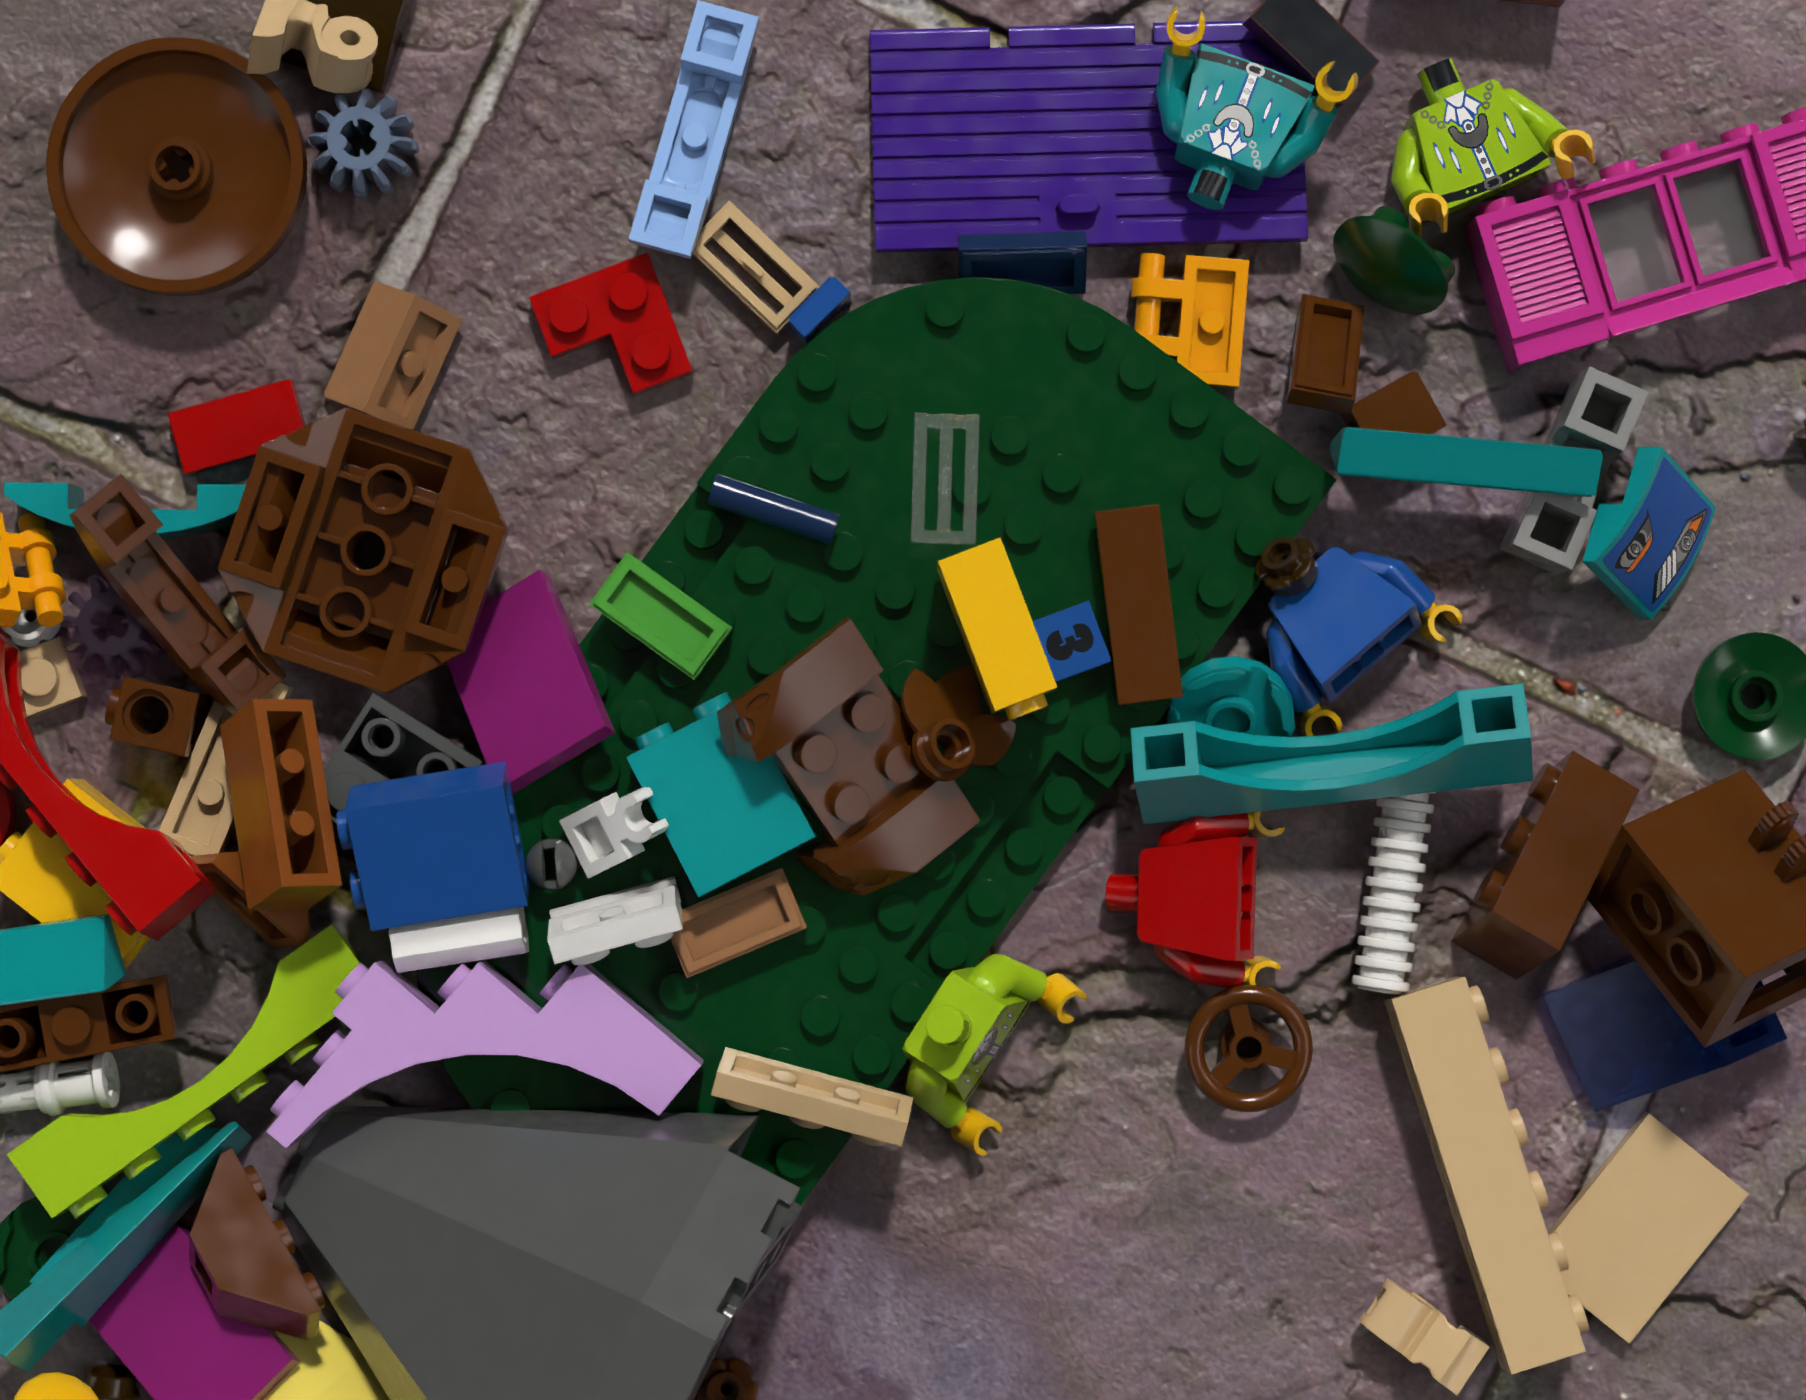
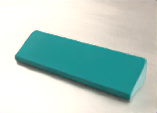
M1353 427L1341 429L1330 442L1329 448L1335 469L1339 475L1581 497L1596 496L1603 459L1602 452L1597 449Z
M109 914L0 929V1006L101 992L110 988L126 975Z

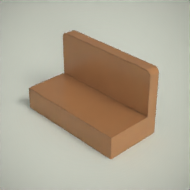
M375 282L368 293L328 382L324 396L362 413L413 430L463 319L415 294Z

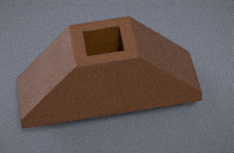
M167 974L115 983L107 990L96 993L1 1005L0 1072L178 1038Z
M232 1148L220 1154L189 1237V1261L218 1315L308 1340L318 1335L320 1309L325 1307L322 1291L311 1272L308 1271L301 1275L291 1256L296 1253V1249L286 1224L281 1218L271 1220L262 1203L267 1199L257 1171L252 1165L243 1168Z

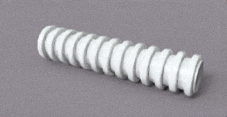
M1436 792L1377 798L1376 806L1382 807L1381 817H1374L1373 825L1379 827L1378 837L1371 838V845L1377 848L1375 857L1370 856L1368 859V865L1374 866L1373 876H1367L1365 881L1366 885L1371 886L1370 896H1364L1362 903L1369 907L1367 916H1361L1360 924L1366 926L1365 936L1359 935L1357 944L1363 946L1362 955H1356L1354 962L1356 965H1360V973L1352 977V984L1358 985V989L1402 995V992H1409L1410 984L1404 982L1405 972H1412L1413 964L1407 962L1408 952L1415 951V944L1409 942L1410 933H1415L1418 930V924L1413 923L1412 918L1413 912L1419 913L1421 904L1415 903L1416 893L1423 892V884L1417 883L1418 874L1425 873L1426 864L1420 863L1421 853H1428L1429 845L1423 843L1424 833H1431V825L1425 822L1427 813L1432 814L1434 811V805L1428 804L1429 794H1435Z

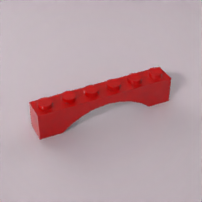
M0 627V781L10 790H14L18 785L33 802L25 809L29 817L49 838L52 839L56 834L60 835L72 850L65 857L69 866L88 886L92 887L97 882L112 899L105 906V909L128 935L132 936L138 931L156 941L160 940L218 889L178 841L161 831L129 826L98 814L84 805L58 779L41 753L27 719L21 686L22 652Z

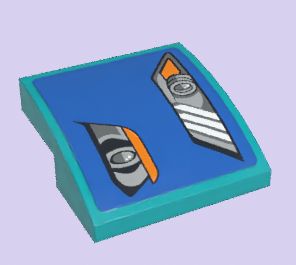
M1638 447L1622 504L1598 505L1582 562L1638 619L1651 620L1677 590L1693 565L1711 526L1716 506L1662 447Z

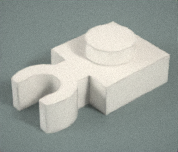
M643 787L621 798L615 792L559 821L588 879L645 851L643 842L667 830L669 824L666 818L651 823L643 816L641 805L644 800L654 795L651 788Z

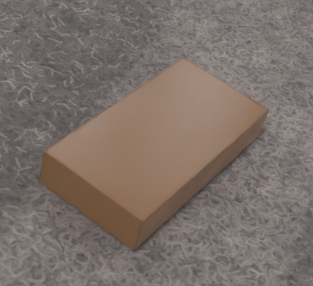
M782 867L682 909L683 929L673 932V936L670 939L684 973L688 978L807 928V925Z

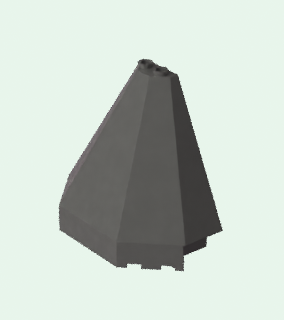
M341 1106L331 1114L326 1123L320 1120L301 1138L297 1153L304 1156L296 1175L290 1174L284 1180L272 1204L273 1209L283 1214V1221L293 1241L390 1400H694L731 1320L776 1264L803 1206L794 1202L800 1187L741 1158V1154L760 1114L662 1112L658 1116L654 1112L491 1111V1109L367 1106Z

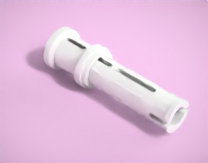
M110 1051L95 1054L94 1058L67 1063L57 1061L36 1065L35 1070L5 1075L0 1074V1114L40 1109L44 1114L55 1116L63 1114L67 1107L99 1103L103 1109L116 1107L119 1102V1072L116 1060Z

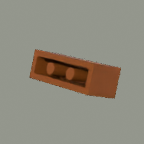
M252 699L220 725L248 911L308 910L342 886L313 701L309 699Z

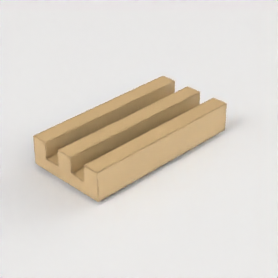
M730 200L701 229L692 255L777 336L786 328L790 321L789 317L820 287ZM728 221L732 222L801 288L794 297L722 230V227ZM711 239L784 307L777 315L705 247Z

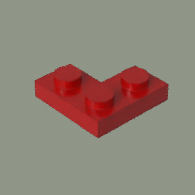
M648 252L529 297L553 359L612 338L635 396L694 374Z

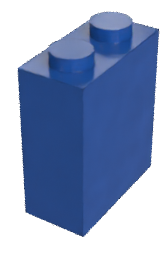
M506 761L350 786L345 810L337 812V828L343 850L353 849L358 870L350 872L353 902L357 910H367L371 931L527 906L530 879L527 875L526 858Z

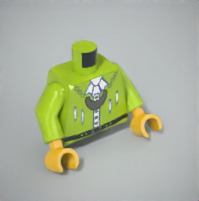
M1448 58L1430 65L1417 73L1430 106L1413 113L1405 123V131L1397 138L1391 183L1405 212L1409 215V230L1421 238L1422 221L1436 222L1440 226L1441 233H1446L1448 215L1539 177L1552 165L1549 157H1555L1557 171L1560 177L1564 179H1571L1575 176L1571 157L1583 156L1588 159L1590 164H1594L1596 159L1593 142L1589 134L1577 129H1567L1548 111L1514 88H1503L1494 78L1465 90L1452 58Z
M1001 954L988 956L976 967L953 970L946 977L902 1048L911 1064L906 1081L908 1095L913 1097V1102L945 1128H951V1136L954 1141L980 1156H986L987 1152L979 1147L981 1133L986 1128H990L996 1133L1001 1134L1002 1126L999 1122L972 1107L967 1108L966 1103L1031 1002L1038 1000V1003L1061 1023L1069 1024L1075 1018L1063 1009L1064 1004L1074 996H1079L1081 999L1086 1000V993L1063 974L1055 973L1047 977L1044 972Z

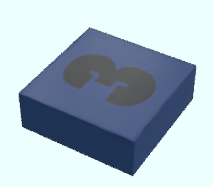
M835 276L833 278L829 277L789 317L791 331L806 345L851 302L850 291Z
M1089 600L1033 621L1055 682L1111 662Z

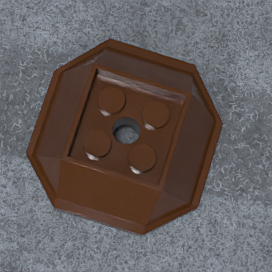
M346 407L288 435L284 434L259 446L218 566V571L230 593L233 594L247 624L264 653L383 693L391 694L468 653L509 528L477 460L469 448ZM379 535L385 544V556L382 562L375 568L362 569L355 558L356 546L366 536Z

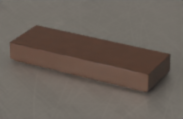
M1159 504L1094 512L1117 705L1182 698L1183 691Z

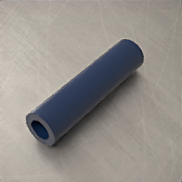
M721 474L716 475L707 502L709 505L827 545H831L840 519L839 514Z

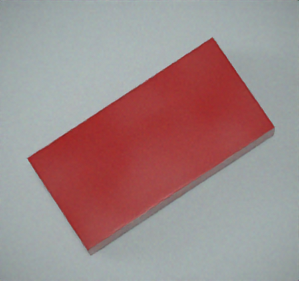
M291 379L167 413L183 472L187 476L255 458L260 445L306 426L296 387Z

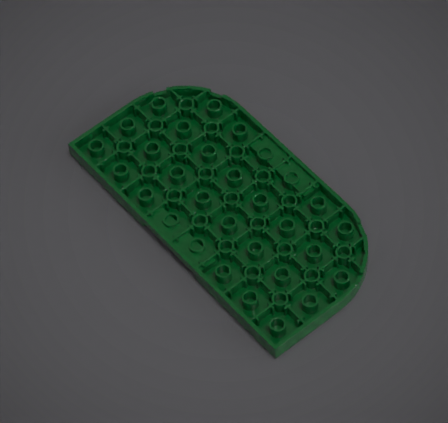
M971 277L924 283L876 298L845 314L826 327L790 359L697 481L696 484L698 486L641 561L733 628L696 681L603 614L579 644L616 733L513 794L525 858L529 850L537 842L544 839L558 838L570 844L559 822L561 819L615 792L621 798L642 788L626 758L639 751L634 741L636 738L667 722L670 723L674 732L697 721L692 711L694 708L725 692L728 693L732 701L774 673L845 618L852 620L884 671L879 676L901 710L902 688L906 678L913 669L924 672L936 682L947 672L965 666L973 667L937 573V563L939 560L1000 537L1032 621L1089 600L1111 658L1094 512L1159 504L1180 675L1182 677L1189 669L1203 662L1262 582L1257 578L1256 564L1259 558H1261L1265 547L1278 538L1289 537L1294 539L1337 479L1134 329L1103 309L1071 294L1046 286L1011 279ZM721 474L839 514L840 519L831 545L707 504L716 475ZM1112 659L1111 662L1056 682L1058 688L1044 694L1048 706L1011 720L1016 725L1015 734L1009 749L1002 759L989 767L970 766L966 773L954 779L979 817L980 822L916 873L869 894L858 895L835 888L794 855L803 847L826 840V837L796 794L817 836L701 897H698L665 832L643 842L645 851L589 879L579 862V869L575 879L564 888L545 890L539 888L530 880L528 904L524 906L529 937V952L485 959V961L543 1008L548 1003V1000L540 992L564 964L573 971L579 966L572 964L571 960L554 964L547 941L549 919H551L549 911L551 909L675 876L682 900L680 904L682 909L783 867L807 928L688 978L684 973L671 939L659 945L639 948L635 946V943L609 949L610 953L605 958L590 964L704 1060L700 1068L663 1112L760 1114L741 1154V1158L800 1187L794 1202L801 1205L852 1135L849 1132L827 1126L820 1129L805 1128L793 1123L786 1115L764 1109L756 1112L742 1111L730 1106L725 1099L712 1096L716 1073L725 1047L886 1090L908 1061L902 1050L905 1041L946 977L953 970L976 967L1106 789L1110 788L1132 758L1131 728L1156 725L1169 708L1170 702L1173 701L1166 699L1117 705ZM977 678L981 715L991 714ZM1005 709L991 714L1008 719ZM937 742L941 755L945 757L942 746ZM648 799L644 800L641 805L643 816L651 823L659 821ZM555 848L544 849L546 881L557 880ZM484 960L466 962L464 964L472 970L478 962ZM462 963L416 970L418 989L441 1007L446 1000L437 992ZM463 1055L442 1059L450 1078L472 1109H491V1111L575 1110L653 1112L618 1087L570 1066L519 1055Z

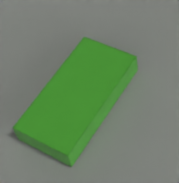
M628 552L589 604L695 681L733 630L723 620Z

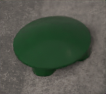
M1386 206L1378 207L1372 216H1357L1344 221L1335 232L1333 249L1340 268L1346 277L1370 299L1384 307L1406 314H1426L1432 312L1445 300L1448 283L1455 274V266L1452 260L1444 253L1431 249L1423 239L1409 230L1407 219L1398 210Z

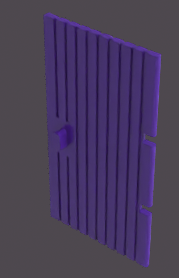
M1206 21L1203 38L1197 44L1191 46V50L1195 54L1200 43L1301 80L1243 25L1245 21ZM1174 22L1175 28L1182 34L1193 33L1199 26L1198 22ZM1134 23L1008 27L1009 47L990 48V27L870 30L875 253L958 251V235L1086 231L1087 247L1307 242L1305 162L1282 178L1266 177L1258 190H1250L1233 183L1224 207L1221 210L1202 207L1187 197L1197 169L1183 165L1174 159L1177 143L1171 141L1164 134L1155 94L1164 49L1172 45V41L1167 34V23H1153V43L1135 44Z

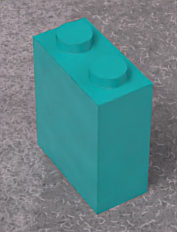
M727 692L694 708L692 711L697 721L674 732L670 723L667 722L639 736L634 740L639 751L626 757L641 787L651 788L654 795L648 798V801L658 820L666 818L669 826L665 834L698 897L817 836L793 788L771 755L758 763L738 756L726 755L717 711L731 701Z

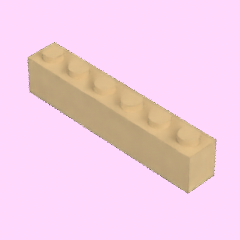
M1455 976L1404 992L1402 995H1394L1383 999L1500 1367L1512 1375L1586 1352L1581 1334L1589 1332L1587 1317L1577 1294L1568 1296L1561 1271L1569 1269L1567 1255L1558 1233L1548 1234L1541 1209L1549 1207L1547 1193L1538 1171L1528 1172L1521 1147L1529 1145L1528 1134L1518 1109L1508 1110L1501 1089L1502 1085L1509 1083L1508 1072L1498 1047L1488 1048L1481 1024L1489 1022V1014L1479 987L1477 985L1469 987L1466 977Z

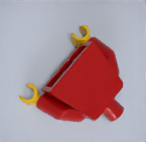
M1261 811L1213 817L1193 816L1186 820H1180L1161 832L1155 848L1141 850L1139 855V875L1111 874L1107 879L1105 900L1108 911L1137 913L1138 940L1154 944L1157 958L1192 983L1224 988L1240 986L1241 984L1256 985L1255 977L1260 969L1264 967L1281 969V966L1270 958L1254 956L1257 838L1267 839L1281 835L1285 828L1266 829L1260 821ZM1248 831H1249V832H1250L1253 836H1255V837H1245V836L1247 835V833H1248Z

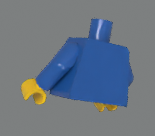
M1335 546L1327 550L1316 560L1318 575L1314 583L1307 590L1290 597L1276 594L1270 600L1268 606L1274 620L1266 631L1271 669L1281 677L1291 693L1294 711L1303 712L1300 719V728L1305 736H1314L1311 731L1314 720L1321 716L1330 717L1338 733L1342 731L1343 724L1341 718L1331 708L1320 705L1319 701L1322 695L1331 704L1417 629L1422 637L1430 642H1447L1444 636L1435 630L1434 626L1435 618L1440 612L1453 625H1461L1462 614L1459 609L1452 605L1435 604L1433 602L1435 594L1400 559L1365 551H1359L1350 555L1342 548Z

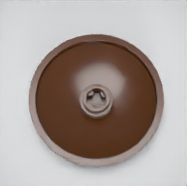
M185 37L151 39L120 49L93 66L68 93L58 111L49 137L46 156L48 190L53 208L65 233L75 247L100 270L123 284L152 294L165 296L202 295L224 289L250 276L262 267L285 242L295 225L305 196L307 183L305 142L296 115L287 99L265 74L247 73L248 59L228 48L200 39Z

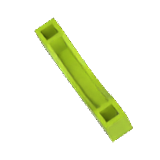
M331 924L278 962L269 994L253 1026L233 1052L201 1081L168 1100L135 1111L106 1115L76 1113L62 1115L13 1149L7 1156L51 1218L62 1215L69 1210L73 1217L77 1219L108 1197L102 1186L122 1171L129 1180H132L159 1161L162 1156L156 1147L177 1133L182 1141L185 1142L215 1121L216 1118L209 1109L229 1095L238 1104L267 1084L269 1079L263 1071L282 1057H285L288 1063L293 1065L319 1047L322 1041L316 1033L338 1019L332 1012L343 999L335 991L359 963H362L364 966L366 965L338 926ZM339 1020L342 1026L345 1028L346 1025L341 1020Z

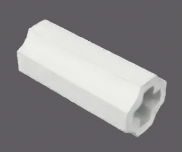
M524 907L389 928L392 959L397 973L529 952V937Z

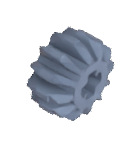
M367 88L360 90L357 96V104L352 107V104L343 93L336 94L334 100L340 112L333 117L327 111L319 110L315 115L318 122L328 131L316 132L308 136V143L312 148L324 151L313 161L315 170L319 174L333 172L329 185L339 193L352 183L355 196L358 199L365 200L370 193L371 181H375L384 195L391 194L393 192V185L387 175L394 171L400 177L409 178L412 170L399 157L412 156L419 152V144L416 140L403 137L415 126L412 118L408 114L395 116L398 103L389 95L381 99L375 106L373 93ZM368 132H371L370 136L376 143L375 149L368 155L363 149H360V157H357L358 152L351 145L353 139L358 134L367 139Z

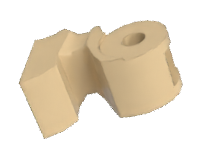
M265 0L252 34L247 73L267 74L279 70L282 55L293 48L302 51L315 87L333 93L358 92L365 88L372 78V58L377 52L378 36L375 29L368 22L358 17L341 16L330 19L326 4L317 5L307 0Z
M1386 1278L1381 1285L1383 1287L1367 1312L1362 1313L1358 1321L1392 1348L1404 1355L1413 1364L1421 1363L1427 1367L1434 1379L1455 1395H1458L1490 1346L1464 1326L1460 1325L1459 1328H1455L1447 1321L1446 1316L1415 1292L1410 1293L1394 1281Z

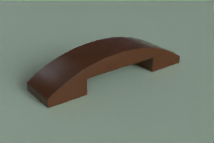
M122 474L114 478L69 515L96 564L142 626L204 691L233 715L252 699L264 697L287 676L270 654L262 651L255 636L247 626L236 630L156 531L163 524Z

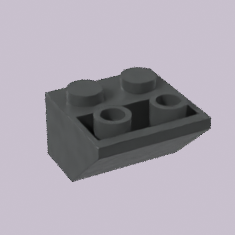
M372 693L324 769L331 819L337 823V812L345 810L350 786L480 766L484 762L376 693Z

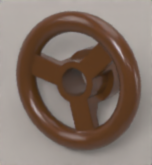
M1240 985L1220 991L1202 1004L1189 1024L1184 1050L1189 1074L1198 1089L1208 1099L1229 1110L1259 1112L1283 1103L1298 1090L1305 1080L1311 1065L1313 1043L1311 1031L1304 1015L1289 998L1267 987ZM1247 1004L1261 1005L1277 1013L1291 1032L1294 1050L1274 1045L1266 1028L1259 1021L1250 1017ZM1228 1009L1231 1021L1223 1028L1219 1038V1047L1224 1059L1209 1071L1204 1057L1205 1036L1212 1022ZM1244 1037H1254L1258 1040V1049L1252 1056L1242 1057L1236 1052L1238 1042ZM1264 1063L1288 1070L1278 1083L1261 1092L1240 1093L1226 1088L1241 1070H1254Z

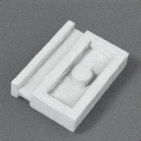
M675 876L551 909L549 911L551 919H549L547 941L554 964L571 960L574 965H586L605 958L610 953L609 949L635 943L636 947L646 948L668 941L673 936V932L683 929L682 907L680 904L682 900Z

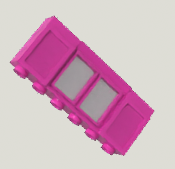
M1806 107L1781 116L1783 125L1760 131L1758 123H1751L1724 132L1720 135L1722 144L1699 150L1697 141L1683 143L1660 152L1661 162L1638 168L1636 159H1631L1599 170L1601 179L1599 181L1578 187L1575 177H1572L1571 179L1559 180L1539 188L1538 193L1540 197L1516 204L1515 197L1512 195L1478 206L1479 216L1474 217L1463 229L1507 373L1521 369L1533 361L1557 354L1559 356L1582 350L1593 343L1617 336L1624 338L1640 333L1660 323L1677 318L1684 320L1703 314L1717 306L1737 300L1741 302L1763 296L1774 289L1801 282V284L1806 283Z

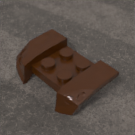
M845 618L774 673L727 703L717 711L726 755L738 756L757 763L771 755L826 837V840L803 847L794 855L835 888L853 894L866 895L916 873L978 824L980 819L955 780L947 782L937 781L928 777L919 768L912 752L914 731L879 676L884 670L852 620Z

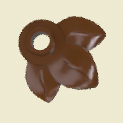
M965 666L947 672L936 682L918 669H913L906 678L901 692V705L903 714L914 731L912 752L917 765L923 773L934 780L947 782L962 776L970 766L989 767L1002 759L1012 743L1016 725L1002 716L981 715L978 683L974 667ZM937 742L942 746L945 757L941 755Z

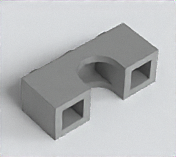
M1587 367L1574 375L1544 445L1600 450L1603 459L1597 486L1598 491L1610 464L1619 453L1624 451L1649 392L1593 367ZM1524 491L1499 550L1557 575L1573 570L1596 516L1597 510L1593 509L1596 496L1581 497Z

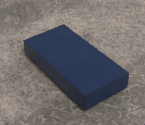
M1086 231L958 235V279L971 277L1011 279L1046 286L1067 294H1086Z

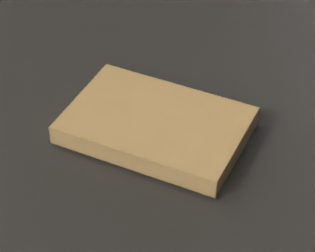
M1644 1111L1548 1231V1234L1558 1233L1567 1255L1569 1269L1561 1271L1567 1294L1569 1296L1577 1294L1585 1309L1630 1344L1748 1197L1749 1193L1651 1114Z

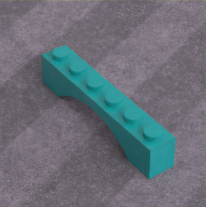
M1523 683L1456 691L1434 705L1401 719L1367 729L1332 735L1303 737L1252 735L1220 729L1197 721L1131 728L1134 784L1143 824L1186 820L1193 816L1213 817L1533 781L1531 733Z

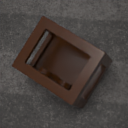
M1745 769L1622 825L1587 896V900L1704 1047L1806 997V834L1801 837L1793 827L1799 813L1789 801H1784L1775 806ZM1781 970L1786 973V975L1753 990L1758 981Z

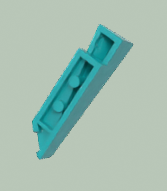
M234 1121L226 1124L224 1127L203 1129L185 1142L176 1133L156 1147L162 1158L132 1180H129L125 1175L108 1194V1197L95 1208L29 1281L32 1284L0 1310V1356L7 1362L29 1373L73 1323L83 1327L208 1188L220 1154L233 1148L237 1156L253 1137Z

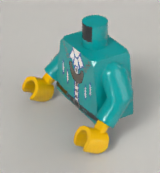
M1178 6L1170 11L1167 18V34L1172 41V45L1164 49L1155 91L1164 134L1171 141L1177 143L1174 159L1183 165L1197 169L1187 197L1202 207L1221 210L1224 207L1233 183L1250 190H1258L1266 177L1282 178L1312 157L1318 151L1338 114V110L1335 107L1336 102L1347 99L1357 88L1358 75L1356 72L1352 75L1347 83L1346 90H1333L1327 83V74L1336 62L1331 61L1317 74L1315 85L1319 94L1318 97H1311L1315 85L1200 43L1195 54L1191 50V46L1197 44L1203 38L1206 18L1204 13L1200 11L1198 28L1193 33L1182 34L1174 26L1178 12Z

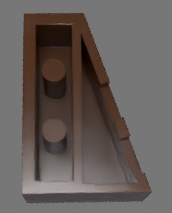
M1575 751L1570 752L1555 766L1549 763L1544 764L1534 778L1527 793V796L1533 799L1524 816H1518L1507 831L1500 847L1503 849V852L1493 869L1489 871L1480 884L1473 903L1451 942L1516 980L1558 953L1640 789Z

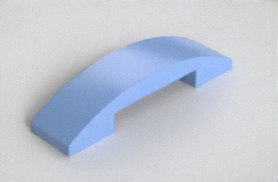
M697 0L680 59V74L649 180L646 179L628 238L629 243L691 259L712 199L735 120L758 28V16Z

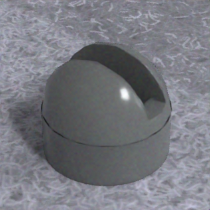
M549 838L537 842L529 850L525 862L529 879L536 886L545 890H558L566 887L575 879L579 869V860L572 846L558 838ZM555 848L557 880L546 881L544 849Z

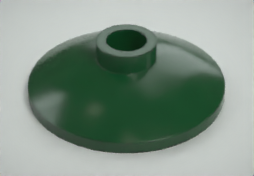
M1761 632L1740 634L1721 642L1713 648L1700 664L1692 688L1694 714L1707 738L1724 752L1747 760L1776 758L1800 745L1806 739V654L1795 644L1783 637ZM1747 685L1755 686L1760 692V702L1754 709L1745 707L1741 701V692Z

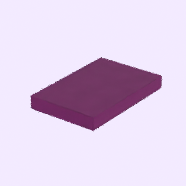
M538 570L484 603L468 653L447 663L486 764L506 761L512 794L616 732L549 575L542 570Z
M176 1222L92 1315L89 1322L154 1400H262L300 1360L275 1331L217 1314L189 1261L190 1231L183 1223Z

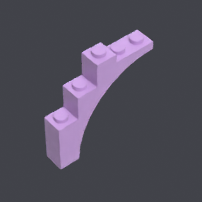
M385 960L374 962L369 969L362 963H359L335 991L343 1000L332 1012L333 1015L351 1029V1032L345 1036L340 1030H337L325 1042L312 1059L320 1068L305 1086L295 1080L281 1094L270 1108V1111L278 1118L266 1132L282 1146L288 1148L297 1143L334 1106L371 1082L415 1064L463 1055H519L570 1066L618 1087L659 1116L700 1068L704 1060L591 964L579 965L574 971L564 964L540 992L548 1000V1003L541 1008L485 960L478 962L472 970L462 963L437 992L446 1000L441 1007L404 976L397 973Z

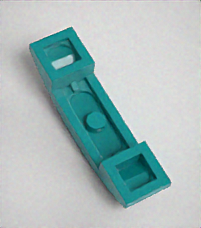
M4 482V496L19 506L41 517L75 528L69 515L84 504L83 488L70 483ZM197 484V510L151 509L163 524L156 532L162 539H172L207 533L232 525L246 485Z

